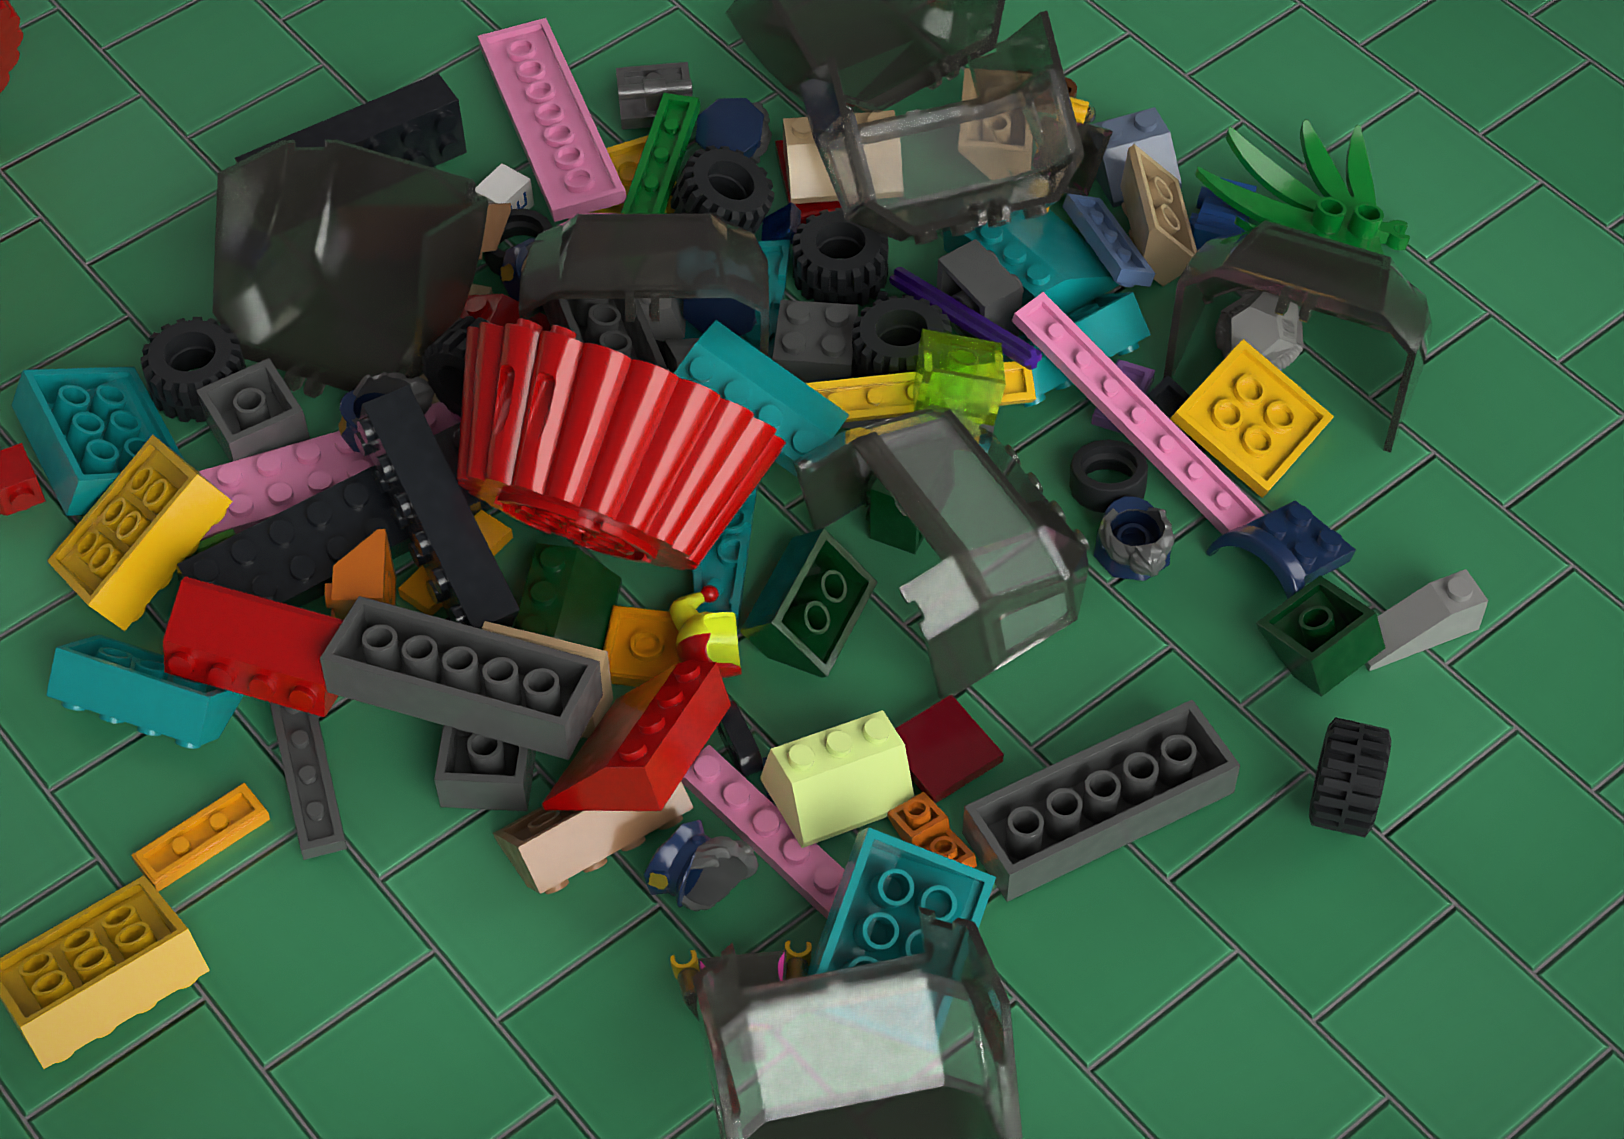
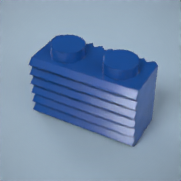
M1222 178L1256 193L1257 186ZM1202 186L1196 206L1197 209H1200L1199 214L1192 212L1189 220L1196 249L1201 254L1206 253L1208 256L1213 254L1216 258L1221 256L1223 260L1228 258L1230 261H1233L1236 258L1245 230L1234 224L1235 218L1238 216L1248 222L1250 217L1237 211L1207 187Z

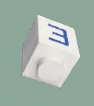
M502 163L473 189L475 203H511V209H530L534 206L531 179Z

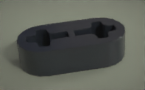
M730 701V708L716 728L736 770L746 777L762 771L764 768L759 748L737 704L734 701Z

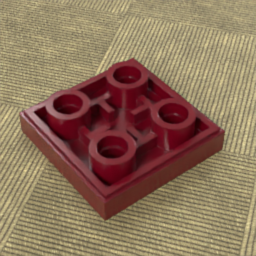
M952 694L895 728L905 744L912 781L935 804L1003 762L1004 753Z

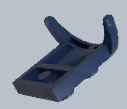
M1295 500L1246 525L1221 535L1209 546L1206 554L1212 556L1221 547L1234 546L1250 551L1271 568L1279 579L1287 599H1289L1318 576H1323L1350 562L1356 549L1347 543L1339 533L1331 530L1315 517L1307 507Z

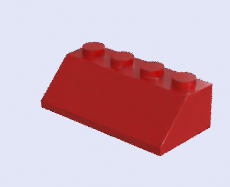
M184 576L180 582L163 638L164 673L325 717L339 695L327 692L320 657L344 620Z

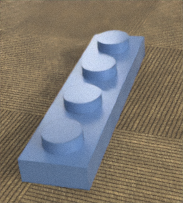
M1067 193L1062 207L1072 219L1073 224L1082 233L1085 241L1099 257V261L1109 271L1112 279L1124 287H1134V285L1150 287L1156 273L1101 198Z

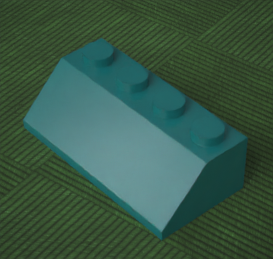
M1133 292L1102 294L1066 314L1108 357L1115 354L1118 356L1125 355L1138 349V342L1151 335ZM1024 333L1017 336L1041 351ZM993 349L971 361L972 365L1012 362L1014 360ZM1042 351V360L1037 363V368L1032 370L1036 399L1031 403H1021L1024 407H1030L1046 399L1044 393L1053 388L1060 390L1073 385Z
M717 320L699 338L674 372L679 378L708 387L717 392L720 398L749 409L754 413V418L773 426L777 430L774 435L786 442L775 462L801 481L805 479L849 417V414Z
M100 634L56 647L46 696L62 701L61 705L67 709L76 711L90 710L99 713V718L103 721L110 723L127 722L136 725L137 731L151 736L163 734L175 738L177 745L192 749L200 748L201 745L220 737L244 696L243 694L164 673V655Z

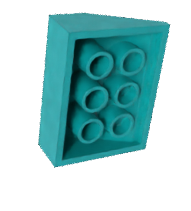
M1031 197L973 199L942 215L944 250L950 253L977 239L986 250H991L996 255L999 263L1010 274H1015L1021 281L1024 290L1021 308L1044 292L1067 314L1119 286L1112 279L1109 271L1099 261V257L1085 239L1050 209L1046 213L1030 206Z
M135 367L35 369L22 371L11 406L66 516L86 515L152 435L157 437L184 460Z
M870 827L858 832L797 1005L841 1022L931 1052H936L996 877Z

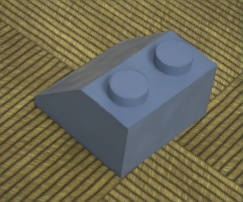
M1155 107L1087 125L1084 159L1113 208L1121 206L1124 202L1120 185L1127 151L1133 144L1176 177L1180 188L1182 187L1171 133ZM1098 129L1109 131L1111 133L1108 135H1103L1098 131Z

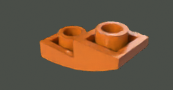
M924 791L887 812L890 822L903 841L972 868L977 866L975 854L950 829L948 816Z

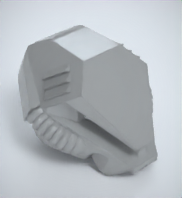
M1261 289L1243 296L1221 310L1220 318L1216 324L1215 338L1217 348L1222 351L1224 359L1242 339L1248 342L1280 371L1282 368L1285 369L1286 366H1290V363H1293L1303 351L1302 315L1296 303Z

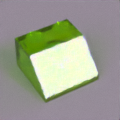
M922 329L913 387L914 412L922 413L929 418L945 417L962 420L969 425L985 424L994 426L1006 385L1002 343Z

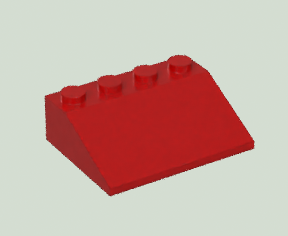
M688 660L677 663L617 698L542 802L544 810L662 811L731 706L717 662Z

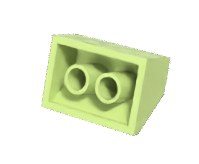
M883 710L771 748L760 776V780L801 848L888 817V811L915 797L905 744Z

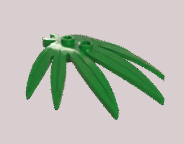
M1305 119L1302 123L1300 140L1304 160L1311 178L1324 196L1323 198L1273 162L1231 126L1228 128L1226 140L1238 160L1264 188L1287 204L1242 188L1197 166L1196 177L1216 196L1242 214L1277 230L1250 224L1236 216L1234 224L1261 240L1283 248L1307 252L1332 250L1326 253H1318L1316 262L1333 266H1346L1353 263L1356 259H1360L1358 263L1359 269L1382 273L1385 267V257L1381 244H1386L1395 250H1405L1410 240V235H1405L1408 227L1407 222L1401 220H1392L1389 223L1382 222L1384 213L1376 206L1370 163L1362 129L1358 124L1354 127L1347 151L1346 187L1338 169L1309 120Z

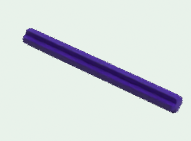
M896 267L894 274L889 277L891 285L909 296H914L915 300L923 298L930 301V306H939L942 309V314H947L952 323L1028 370L1037 368V363L1042 360L1041 351L905 268Z

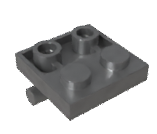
M688 62L616 68L622 130L652 127L663 93L692 96V82L689 76Z

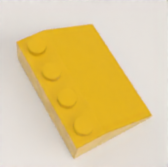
M152 435L47 562L89 607L126 631L132 622L137 621L144 614L146 605L155 594L170 583L173 573L177 569V564L190 557L197 550L200 540L209 529L223 519L227 508L233 501L162 441Z
M145 875L1 957L0 1000L43 1069L54 1063L65 1061L72 1056L74 1051L94 1039L107 1036L116 1026L136 1014L149 1011L158 1001L178 989L191 986L198 977L210 970L189 929Z

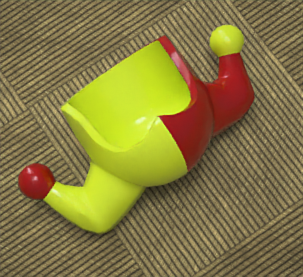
M706 585L701 592L689 594L675 600L670 606L669 613L679 631L676 640V651L679 661L717 662L722 678L742 675L736 613H712L707 611L699 613L696 610L704 602L713 603L716 601L719 595L717 588L713 585Z

